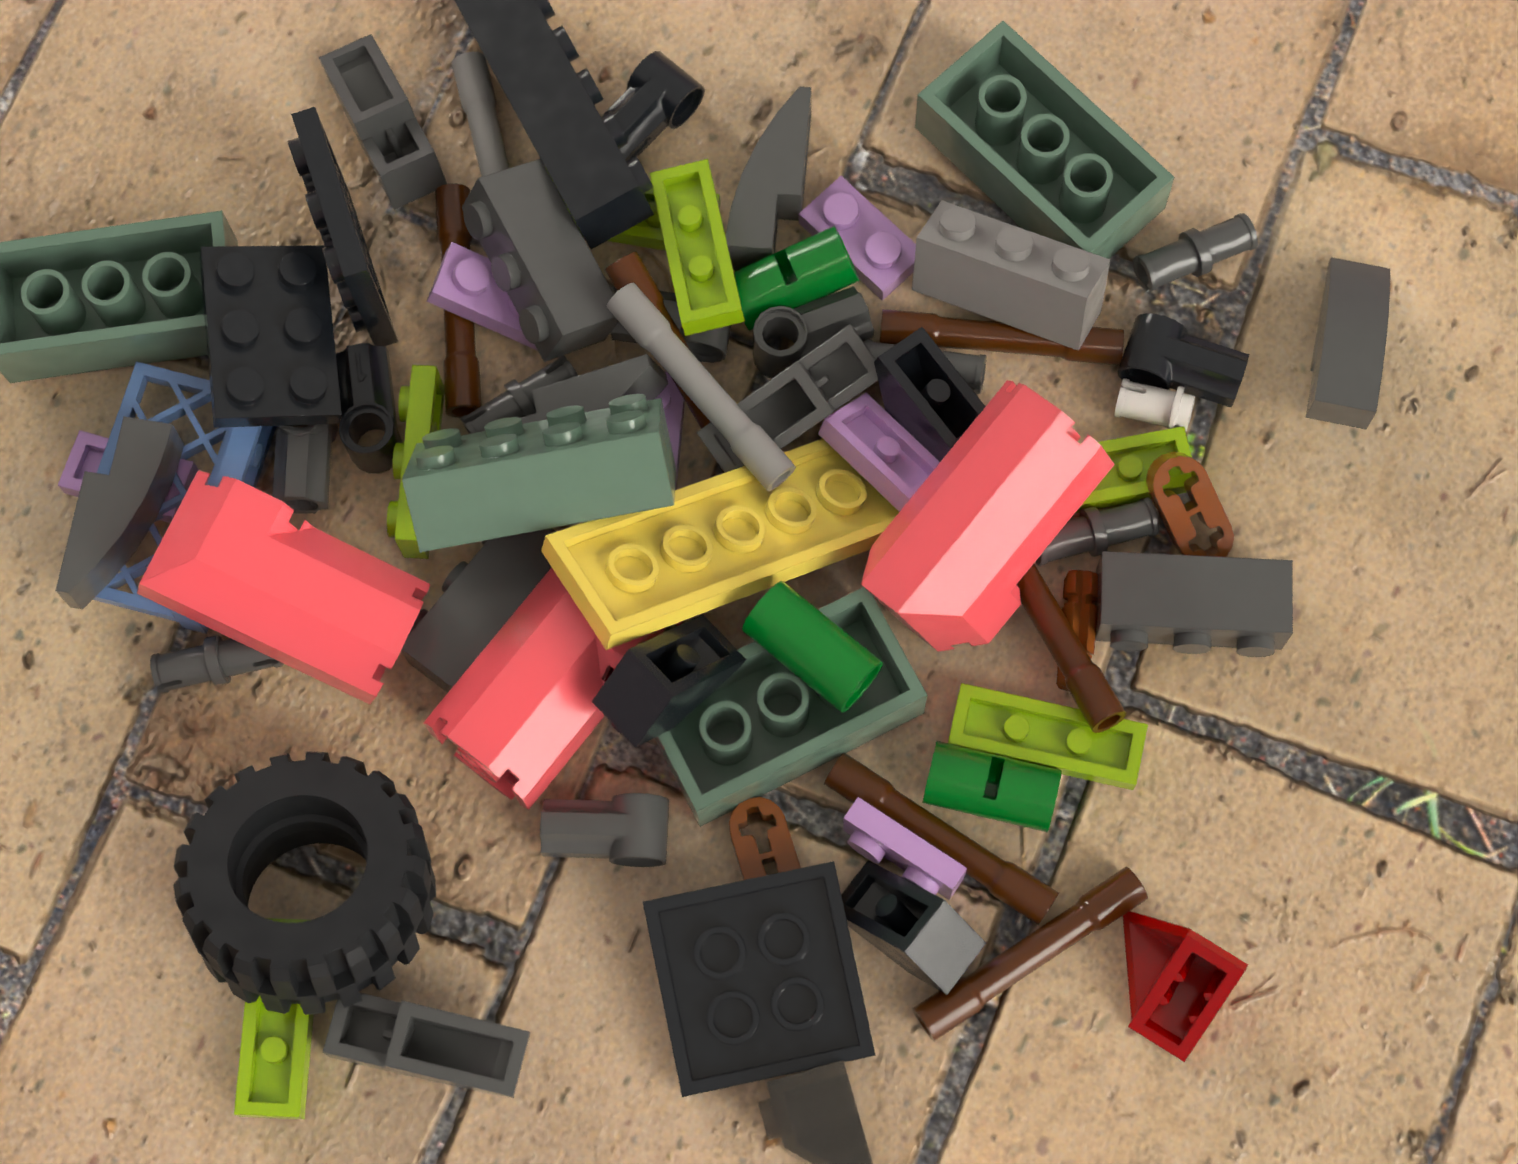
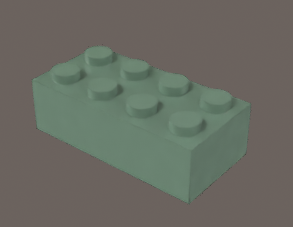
M1004 20L917 95L915 128L1022 229L1110 259L1166 208L1175 177Z
M223 211L0 242V372L9 383L135 366L136 361L149 364L208 355L199 257L201 247L238 246V240Z
M630 394L611 400L608 403L609 408L584 412L583 406H566L548 412L546 420L523 424L520 417H507L487 423L484 426L485 431L461 435L459 429L450 428L425 435L422 438L423 443L416 444L402 478L419 552L674 506L676 466L662 398L647 400L644 394Z
M864 587L818 609L883 662L881 670L871 685L848 710L841 713L754 641L738 649L746 658V661L733 675L673 729L655 738L700 827L733 811L739 803L749 798L760 797L826 764L843 753H847L924 714L927 693L876 600Z

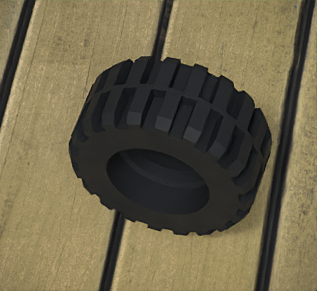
M306 752L305 760L292 761L289 753L271 757L270 762L272 766L255 772L253 766L250 765L234 774L237 783L227 790L220 785L204 799L208 807L205 815L198 812L192 815L183 831L189 845L182 844L177 848L173 866L179 877L173 884L175 901L183 916L182 921L207 969L219 983L227 982L233 995L247 1003L255 1002L260 995L266 1010L283 1014L290 1011L291 1004H300L305 1015L325 1013V1003L341 999L343 1007L346 1008L363 1001L359 991L369 985L374 984L377 990H381L395 979L392 966L397 961L404 965L410 964L420 949L415 933L423 935L429 931L434 915L430 901L436 897V880L423 829L419 825L415 809L405 794H398L394 782L382 772L372 771L367 775L364 762L343 756L338 764L331 763L328 752ZM309 844H334L348 848L366 860L367 864L363 877L351 896L339 907L319 918L297 923L277 922L253 913L248 907L253 886L263 870L276 858L292 849Z

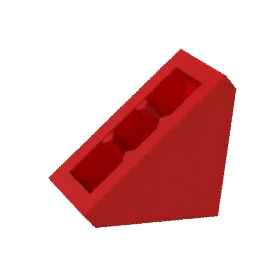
M1129 911L1122 916L1131 1022L1128 1027L1185 1062L1246 971L1248 964L1190 928Z

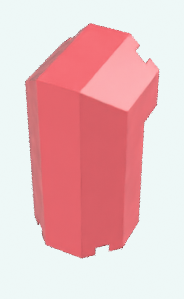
M1007 380L871 546L861 585L902 624L938 652L952 650L954 648L951 645L969 643L971 646L989 644L1021 605L1020 588L1017 586V583L1115 464L1103 447L1089 434L1081 444L1078 443L1081 437L1072 428L1075 422L1062 410L1026 385L1021 383L1015 385L1013 381Z
M197 471L139 583L137 594L370 705L384 684L380 680L385 669L391 670L421 610L424 602L422 599L427 594L431 584L315 528L306 520H304L300 530H298L289 522L294 510L285 502L238 479L223 476L218 487L207 485L210 473Z
M551 567L423 723L430 734L441 744L448 738L459 747L454 756L465 766L512 800L516 796L519 804L529 810L604 718L605 715L594 705L592 700L628 649L662 634L665 628L606 650ZM683 621L678 622L675 625L679 626L682 624Z

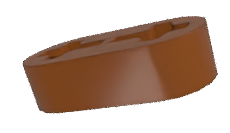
M1169 452L1162 454L1153 461L1148 469L1146 483L1149 494L1175 548L1181 555L1227 557L1233 546L1234 534L1206 470L1198 461L1184 453ZM1173 467H1176L1184 474L1191 472L1192 477L1184 482V488L1191 501L1185 504L1170 489L1163 491L1162 486L1170 482L1168 471ZM1196 513L1199 520L1210 529L1217 528V531L1209 536L1212 546L1207 550H1203L1197 544L1189 545L1188 541L1196 536V530L1189 518Z
M762 797L749 798L739 803L732 811L729 829L731 842L743 880L766 876L763 865L772 862L775 863L778 873L801 868L786 818L780 807L772 800ZM759 812L763 821L774 820L776 826L767 830L771 851L760 854L753 835H741L739 830L748 826V815L751 813Z

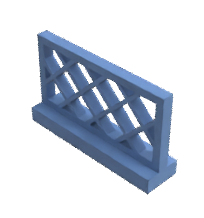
M136 361L97 473L110 474L123 416L135 418L137 414L139 419L171 423L187 414L199 438L184 446L180 459L186 460L206 449L214 463L207 485L218 487L223 476L238 479L256 488L276 426L224 427L205 434L193 411L211 402L210 380ZM148 382L172 388L180 402L150 419H147L140 407ZM182 391L194 393L195 395L186 399ZM222 441L217 455L212 446ZM177 472L173 482L180 494L162 504L154 522L162 519L164 513L176 507L178 509L187 492ZM153 523L149 530L159 546L162 536ZM154 555L129 568L125 564L120 569L121 572L116 574L112 581L93 599L176 621L185 629L207 634L209 629L196 621L137 594L138 585L134 579L145 573ZM125 584H128L132 593L116 589Z

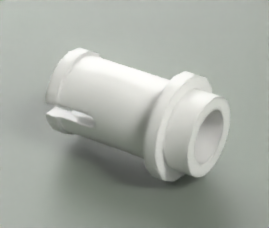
M1123 378L1114 417L1129 418L1168 427V429L1184 426L1187 432L1195 396L1185 394V387L1178 386L1176 392L1131 382L1129 379Z

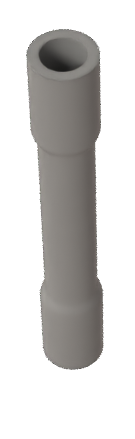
M480 52L460 54L453 59L452 68L461 106L467 115L481 177L508 169L509 164L495 110L496 98L486 57Z
M629 283L618 290L608 301L607 309L635 341L654 356L729 442L733 453L767 491H771L782 484L795 470L796 466L761 426L750 420L672 331L668 320L635 283Z

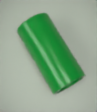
M832 226L734 271L745 319L744 323L749 331L754 329L755 321L759 315L771 307L784 306L794 309L860 281L836 226Z
M784 581L778 582L765 593L751 610L742 626V631L841 713L848 710L862 696L883 666V662Z
M936 741L922 803L1048 832L1057 799L1062 770Z

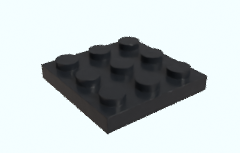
M315 107L293 113L291 115L298 138L288 140V145L299 176H302L307 190L305 198L315 227L320 231L325 246L322 250L334 284H337L345 309L349 311L356 332L367 329L375 346H387L396 343L398 339L348 186Z
M834 861L643 901L682 1097L876 1056Z

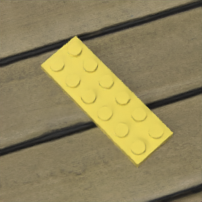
M820 439L784 452L796 468L782 484L771 491H767L747 467L743 466L675 490L674 506L583 522L545 536L541 552L604 648L608 650L773 587L780 581H789L868 551L899 511L824 439Z

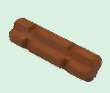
M1070 570L1064 579L1063 599L1067 600V602L1064 603L1062 611L1092 659L1095 649L1097 606L1093 602H1096L1098 597V574L1088 570ZM1057 667L1056 684L1059 689L1069 691L1066 687L1065 677L1060 668Z

